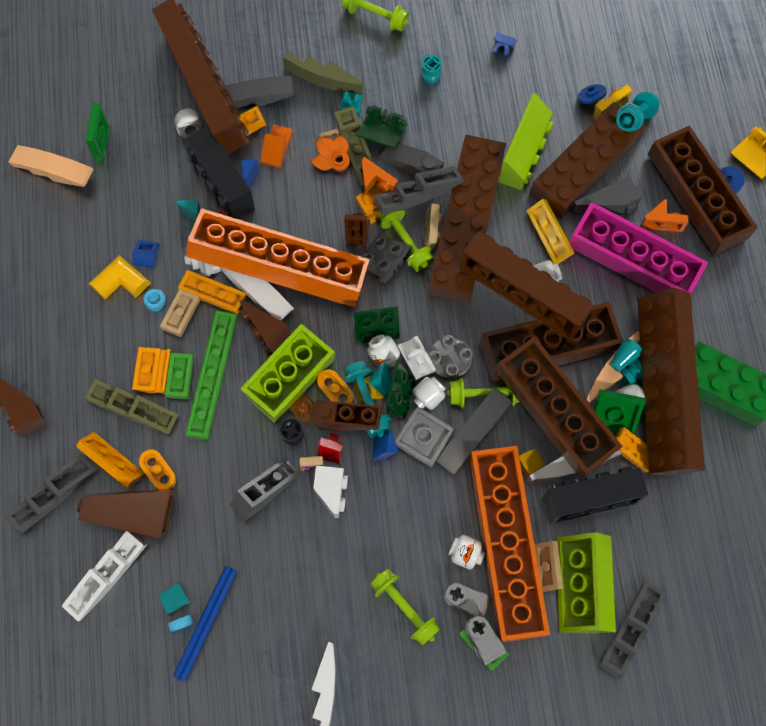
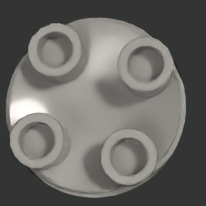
M446 335L431 346L428 356L436 369L435 373L445 378H456L468 371L472 363L473 353L464 341L454 338L452 335Z

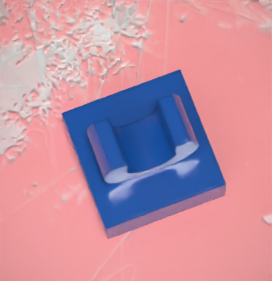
M496 32L494 41L498 43L494 46V52L497 53L498 48L504 46V56H507L510 51L509 47L514 48L517 40Z

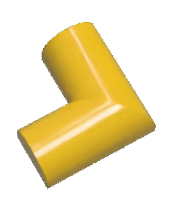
M118 255L88 284L106 300L120 285L133 297L137 298L151 282L121 255Z

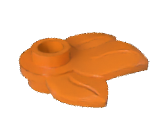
M337 136L334 141L326 137L317 139L316 146L319 155L311 160V163L316 168L323 171L332 168L336 171H343L349 166L350 158L347 154L349 145L343 136ZM341 157L343 161L338 163L336 158Z

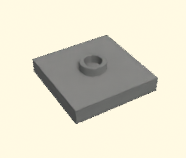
M416 406L396 437L395 442L399 449L432 468L455 432V429Z

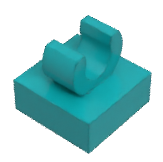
M343 91L339 110L354 106L357 117H359L363 95Z

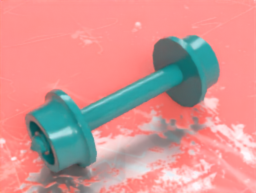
M647 91L641 92L635 96L633 104L629 103L622 106L618 110L616 117L618 127L628 132L641 128L644 119L652 118L659 111L660 102L657 95Z
M365 361L353 362L344 369L346 376L344 382L346 384L356 382L364 404L374 405L364 378L372 375L373 371L368 369ZM382 415L379 429L366 430L369 437H382L384 433L391 430L389 423L391 417L389 415Z

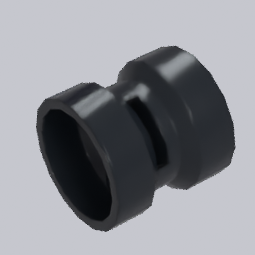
M293 418L282 422L280 426L282 440L289 446L298 445L304 437L301 423Z

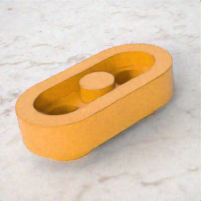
M324 370L318 375V387L329 401L340 402L338 399L341 396H345L347 398L345 403L354 402L352 390L335 371ZM331 380L333 383L332 385L327 386L325 385V381Z
M156 450L144 451L139 458V465L149 480L158 490L172 489L176 484V475L164 458ZM155 459V465L149 466V461ZM164 477L169 478V481L166 484L161 483V480Z

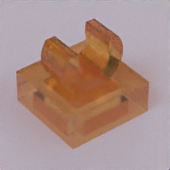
M303 393L289 408V412L306 426L313 418L315 402Z

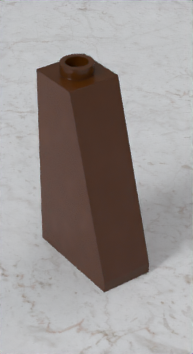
M175 489L89 494L83 496V499L78 503V520L160 539L167 532Z

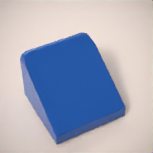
M257 159L241 160L242 178L248 187H250L259 170Z
M138 240L132 251L133 264L154 267L160 244L158 242Z
M392 430L384 433L382 437L374 439L373 461L384 460L398 452Z

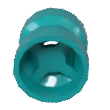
M427 55L422 60L421 77L424 82L436 83L440 79L442 61L436 55Z
M638 359L620 371L623 377L619 382L624 387L636 384L637 380L643 379L642 363Z

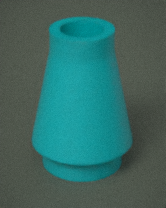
M628 339L626 342L623 341L609 365L615 371L620 372L640 357L639 353L642 351V348L631 339Z

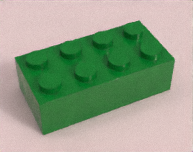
M698 341L695 345L699 399L757 427L766 419V374Z

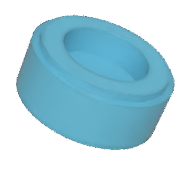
M150 289L145 293L143 301L150 311H160L165 307L166 297L161 290Z
M187 615L168 623L170 632H175L192 625L193 620L191 615Z

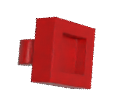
M331 433L329 439L321 438L318 444L317 456L339 464L343 444L338 442L340 435Z

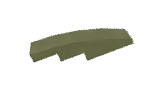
M289 52L283 56L284 69L301 79L340 93L344 91L363 94V82L331 61L326 66H323L311 57H308L303 62Z
M95 378L84 400L167 435H169L179 415L139 395L135 396L118 387L114 388Z

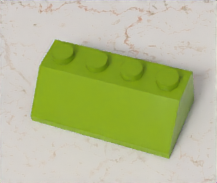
M533 93L503 161L499 178L500 183L521 191L524 184H529L533 174L530 172L531 167L536 168L540 155H537L539 150L543 151L547 141L544 136L546 133L550 134L554 124L551 121L553 112L537 94Z
M300 324L240 389L264 415L276 424L317 380L318 375L326 370L335 360V351L303 324Z
M594 532L556 537L563 589L558 590L559 632H616L611 536Z

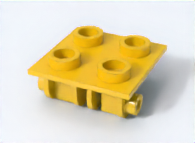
M755 126L750 134L730 154L762 180L766 176V133L761 127Z

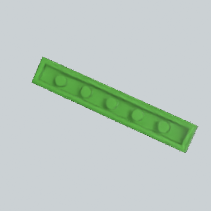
M215 311L185 433L186 437L209 440L238 318L236 313Z

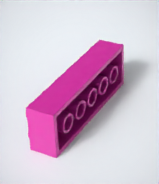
M593 202L589 205L569 241L571 247L577 252L655 293L675 287L692 294L708 264L707 261Z

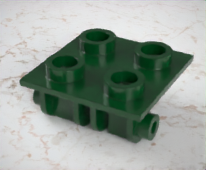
M372 105V107L368 106L366 110L368 115L355 136L394 149L408 125L407 119L404 118V115L393 113L392 111L386 116L387 109H384L382 112V108Z
M398 306L353 312L357 344L369 343L378 335L389 336L392 339L400 338Z
M398 361L396 362L385 410L387 415L395 416L397 413L405 420L406 414L410 410V396L415 388V378Z

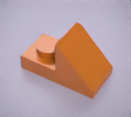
M273 124L270 134L266 133L264 136L260 160L262 164L281 168L293 136V129Z
M364 157L362 159L365 195L371 191L375 184L385 193L395 191V184H398L396 178Z
M665 199L645 216L640 227L650 230L683 232L688 224V215H681L678 212L668 214L667 199Z

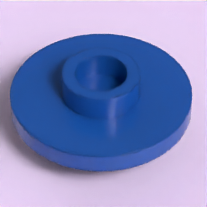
M600 84L587 86L579 92L578 99L584 104H596L606 96V87Z
M733 166L724 167L720 170L735 194L739 192L745 181L742 171Z

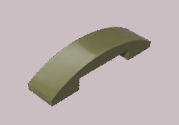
M354 106L334 112L340 135L348 142L347 154L349 155L354 173L361 187H363L362 159L365 157L374 164L375 161L372 160L365 139L355 136L360 128V122Z

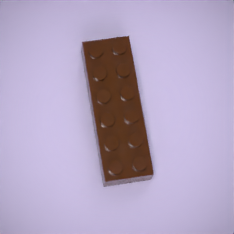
M615 102L532 183L529 194L538 201L546 199L553 213L559 219H562L571 210L574 201L583 198L641 139L646 126L642 125L641 128L633 132L623 131L618 127L616 117L621 107Z
M690 125L653 142L648 152L650 159L713 255L751 237L758 228Z
M478 231L463 251L461 271L570 342H572L586 322L594 307L587 297L574 293L568 285L552 279L549 273L538 270L529 260L521 259L510 248L502 247L487 234H482Z
M610 302L594 305L586 322L572 342L538 320L482 333L480 339L481 349L492 383L503 380L495 370L498 362L534 336L558 366L615 352L623 342Z
M535 336L498 362L495 367L496 372L580 478L587 475L623 447Z

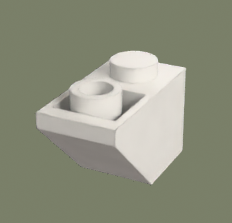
M316 465L314 493L333 517L339 518L340 512H344L345 498H342V489H347L348 476L344 475V468Z

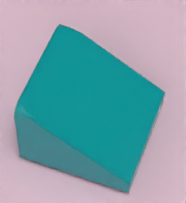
M177 200L180 213L196 222L201 210L199 201Z
M383 363L375 368L369 384L384 397L387 396L392 383V376L387 364Z
M179 582L158 595L169 616H172L191 603Z

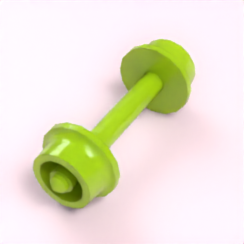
M342 0V7L347 9L350 14H354L357 8L360 7L389 19L390 31L398 30L402 32L406 24H408L409 12L404 10L400 4L395 8L394 12H391L365 0Z
M404 209L384 215L379 212L380 226L383 229L393 226L403 242L412 247L410 249L412 255L407 259V265L412 266L416 272L428 268L434 261L431 254L432 250L429 246L419 249L400 222L405 216Z
M459 378L458 381H450L449 390L446 392L449 396L450 404L459 405L461 408H464L465 397L488 396L494 388L505 396H509L510 400L513 401L511 406L521 403L509 387L464 388L463 378Z
M389 568L382 573H376V579L370 584L375 591L374 596L377 598L385 591L418 629L410 637L412 640L415 639L421 646L428 640L434 642V635L440 630L435 622L436 618L433 616L425 623L397 591L393 584L400 578L399 574L395 575Z

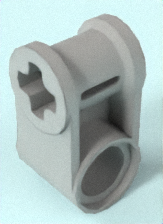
M458 583L450 585L444 591V600L449 606L461 610L473 618L476 616L484 618L491 601L489 595ZM457 589L458 595L461 596V598H458L454 601L452 600L453 595L450 594V592H453Z
M476 616L466 622L465 633L484 666L506 654L503 644L485 618ZM474 623L482 625L480 633L472 631V628L475 627Z

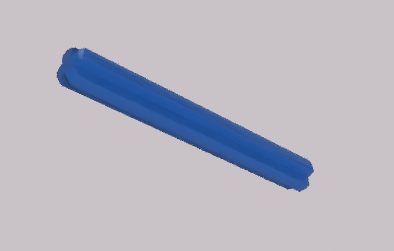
M227 566L224 567L173 674L176 679L181 681L187 679L235 578V569Z

